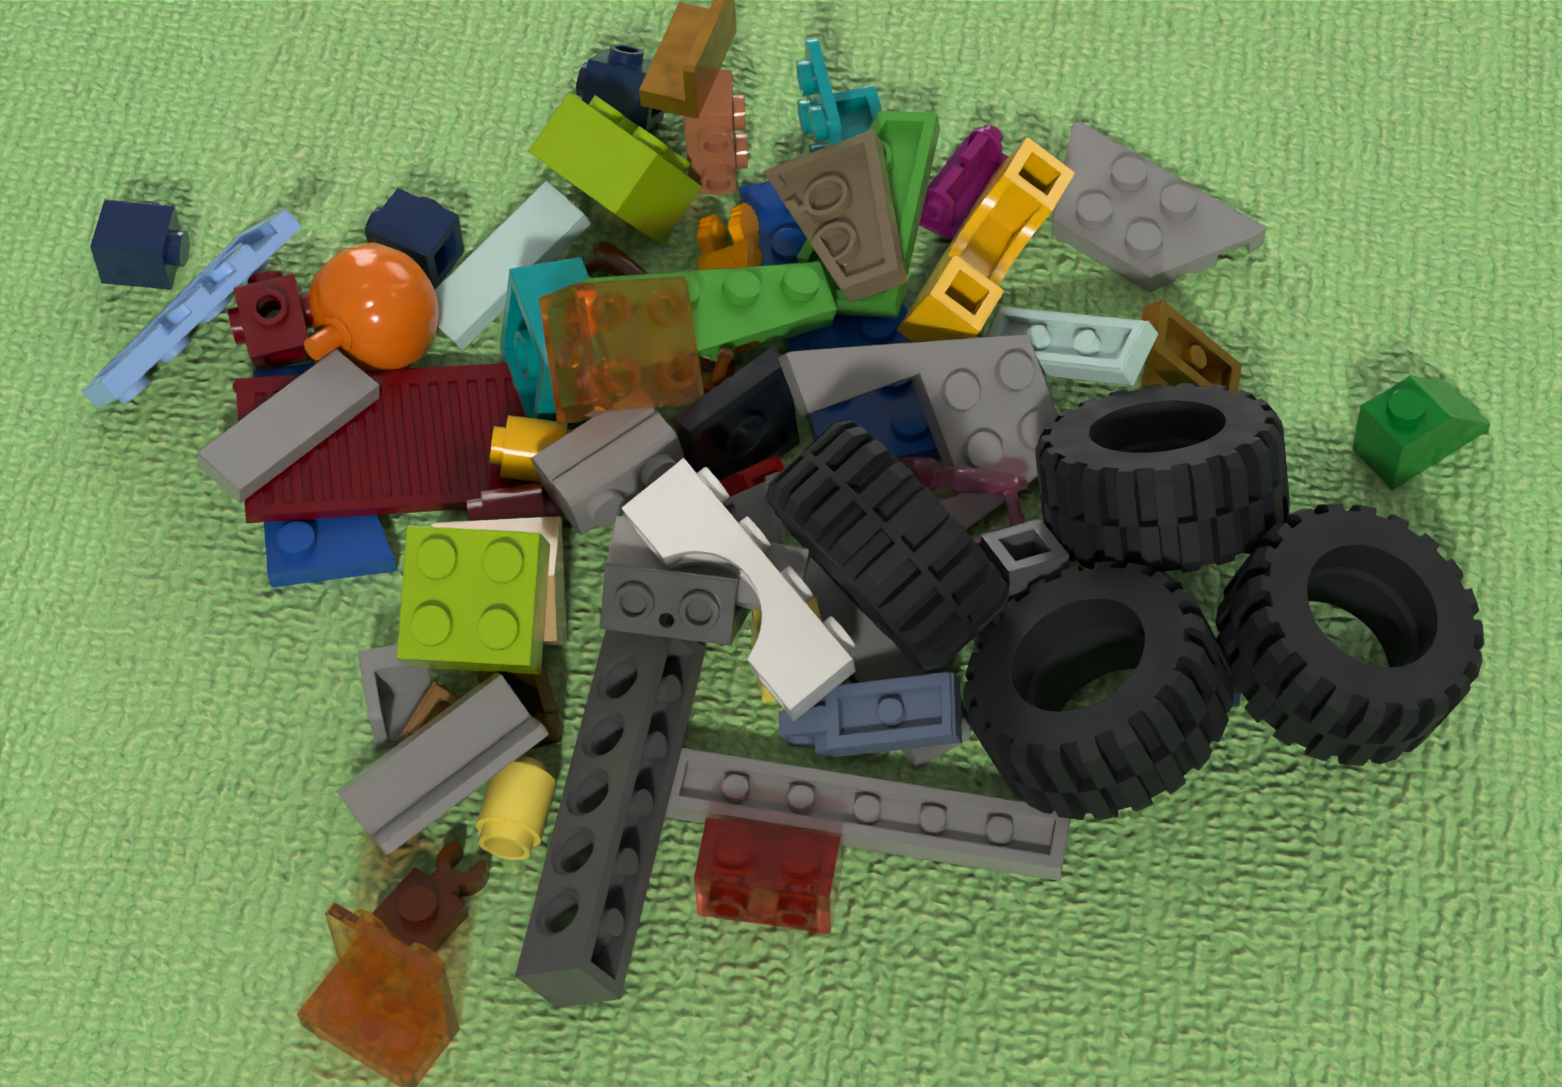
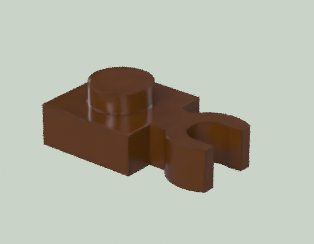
M456 840L449 842L440 850L436 860L437 870L430 877L414 867L371 914L375 929L424 964L469 916L467 905L460 898L471 896L481 891L486 886L490 877L488 863L483 859H480L468 872L458 873L453 870L464 857L461 844Z

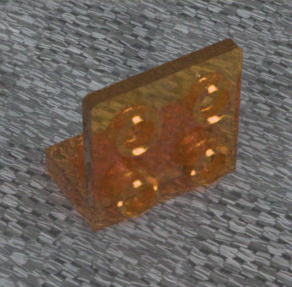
M685 277L574 283L539 298L558 424L581 422L611 411L690 405L704 396L689 291Z
M334 902L325 912V916L338 957V963L297 1013L300 1025L399 1087H417L460 1030L453 1002L454 998L446 973V965L428 947L416 942L409 947L392 937L385 924L370 912L357 909L352 913Z

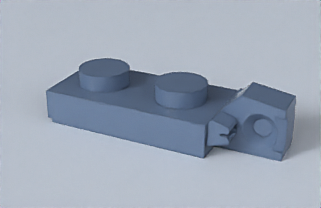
M954 672L838 685L795 721L790 718L785 710L778 711L779 737L783 738L789 747L815 746V753L818 756L841 757L962 743L960 680Z

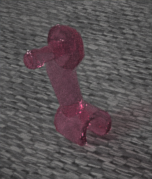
M901 457L898 459L907 468H913L914 476L931 492H934L936 489H946L966 493L991 494L993 496L1005 495L1010 525L1013 527L1025 522L1017 492L1027 489L1029 485L1022 476L992 469L939 466L937 461L931 457Z

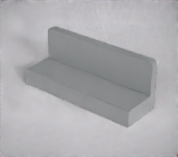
M495 672L336 790V792L373 843L386 855H389L544 739L549 732L542 722L531 717L503 676Z

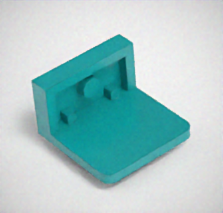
M818 38L805 40V60L796 61V72L802 97L806 96L807 99L798 100L797 108L803 135L812 134L815 144L809 145V153L868 131L877 113L882 111L876 86L833 93Z

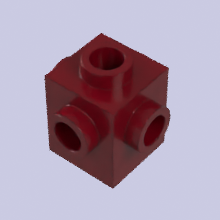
M281 271L262 272L248 278V285L233 288L238 307L228 309L232 334L236 345L246 343L249 358L256 370L282 367L312 359L304 347V341L312 336L311 328L313 327L314 320L308 302L310 290L302 292L294 274L284 276Z

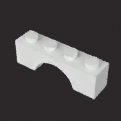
M683 458L622 507L624 515L631 527L667 570L674 571L697 565L714 566L732 572L752 588L760 601L762 618L758 639L747 660L755 676L790 718L795 721L855 672L853 659L848 653L856 645L832 616L821 622L806 604V602L814 597L812 592L790 566L779 572L764 553L772 546L755 523L748 516L738 523L725 508L723 503L730 496L707 467H704L696 473Z

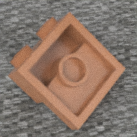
M720 68L699 118L695 119L684 116L687 161L691 163L688 168V176L702 186L698 194L724 195L727 193H737V169L748 168L747 133H735L737 130H746L745 94H733L732 70H721Z

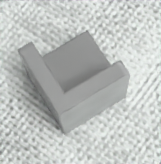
M398 644L358 651L367 711L377 751L394 748L401 743L398 741V738L432 685L429 668L410 667L397 659Z

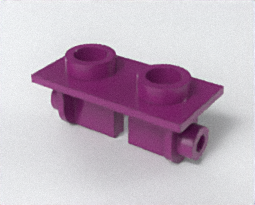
M986 124L982 128L973 129L969 137H966L927 187L919 226L950 241L953 240L993 174L1009 157L1002 153L1001 142L1003 135L997 127Z

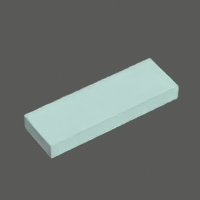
M546 180L435 289L439 307L437 328L463 351L504 310L509 269L553 262L591 224L588 218Z
M1001 306L986 337L1028 334L1042 373L1045 376L1133 386L1159 333L1149 321Z

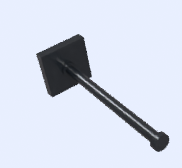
M772 348L706 395L703 394L697 385V379L681 365L678 372L657 378L689 405V407L673 418L685 460L696 473L707 467L720 481L776 455L780 458L800 444L794 400L778 359L780 355Z

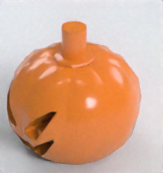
M375 242L360 244L340 250L314 274L308 302L314 319L313 329L315 334L304 341L305 350L312 359L321 360L337 349L362 371L408 369L434 343L439 316L437 295L425 272L407 254Z

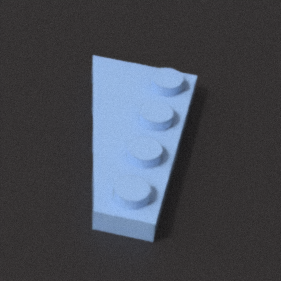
M285 208L241 232L81 390L83 394L97 408L117 399L123 405L131 401L150 382L145 373L159 360L166 364L177 356L191 341L187 334L201 321L206 324L216 317L230 303L231 299L228 295L234 291L233 288L238 287L241 283L247 284L248 278L259 274L270 263L269 257L302 226Z

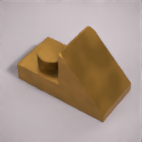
M1163 299L1143 308L1141 320L1149 321L1159 334L1144 363L1141 389H1144L1143 386L1161 384L1162 387L1178 386L1179 383H1196L1197 387H1209L1213 384L1227 386L1232 392L1238 391L1242 367L1239 361Z

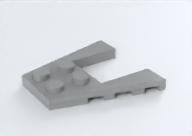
M1028 334L792 351L778 357L800 417L911 377L955 495L939 502L965 528L964 530L971 527L1038 477L1035 448L1043 430L1049 422L1055 421L1058 413Z

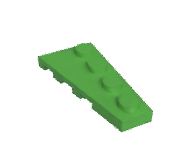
M879 111L868 131L874 129L883 143L907 278L940 133V124L937 113ZM806 240L797 256L798 263L821 262L837 307L835 315L899 317L906 283L850 303L809 240Z
M821 262L582 279L579 291L580 302L608 393L628 387L631 378L652 372L655 378L678 372L681 363L708 355L711 361L717 360V354L722 348H728L734 354L735 347L757 341L764 346L830 326L837 311Z

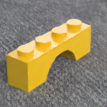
M1027 137L993 174L897 328V331L912 342L974 338L981 331L1005 291L999 286L1009 268L1033 234L1053 211L1075 172Z

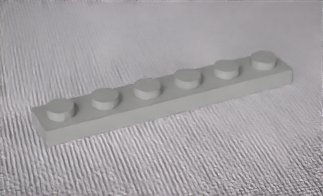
M687 748L681 749L665 815L666 818L1057 881L1061 880L1071 821L1069 818L1058 817L1055 810L1052 814L1043 813L1029 806L1027 802Z

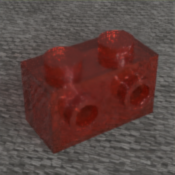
M706 818L694 875L697 914L699 916L831 934L842 875L841 836Z

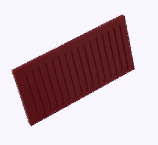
M507 363L363 371L379 384V399L244 500L246 523L461 510L467 509L466 500L482 498L481 491L538 483L500 478L501 465L489 463L494 426L506 427L508 415L526 417L517 390L513 385ZM300 375L235 378L232 388L236 393L238 422ZM542 487L543 494H547Z

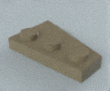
M874 129L763 171L850 303L907 283L883 143Z

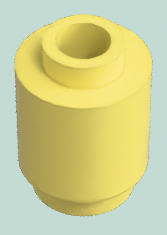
M520 756L489 779L476 822V828L480 833L478 844L487 853L507 860H524L530 856L532 848L540 844L556 788L555 779L546 772V766L540 761Z

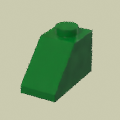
M1409 375L1360 406L1352 449L1393 491L1487 432L1490 423L1449 382Z

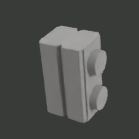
M637 388L531 457V461L547 495L560 511H563L565 517L577 532L583 535L595 526L605 527L614 523L616 516H622L624 513L622 510L624 505L681 459H685L674 430L655 411L653 405Z

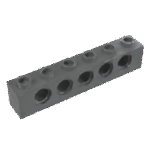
M669 615L661 616V621L664 624L671 625L674 623V620ZM612 630L605 631L515 974L516 978L556 1008L621 999L706 651L697 641Z

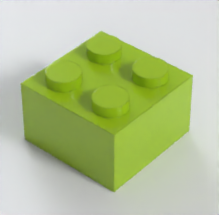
M569 92L528 150L530 154L660 245L666 240L702 188L700 184L685 174L691 165L690 162L642 127L631 122L596 95L588 105Z
M407 525L397 659L410 667L541 674L550 543L540 532Z

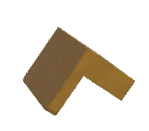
M713 0L709 9L681 2L678 3L639 89L641 106L695 119L699 118L737 32L735 0Z

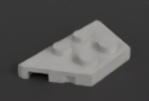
M1077 120L1072 125L1064 165L1074 171L1075 174L1055 206L1051 235L1148 292L1175 282L1183 274H1196L1216 266L1219 255L1245 246L1248 252L1260 248L1264 243L1266 231L1264 226Z

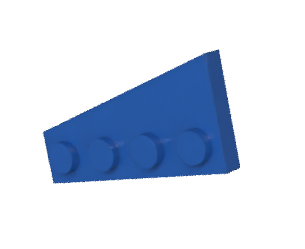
M308 363L253 370V377L302 375L315 364ZM377 515L264 522L267 574L271 588L397 571L394 555Z

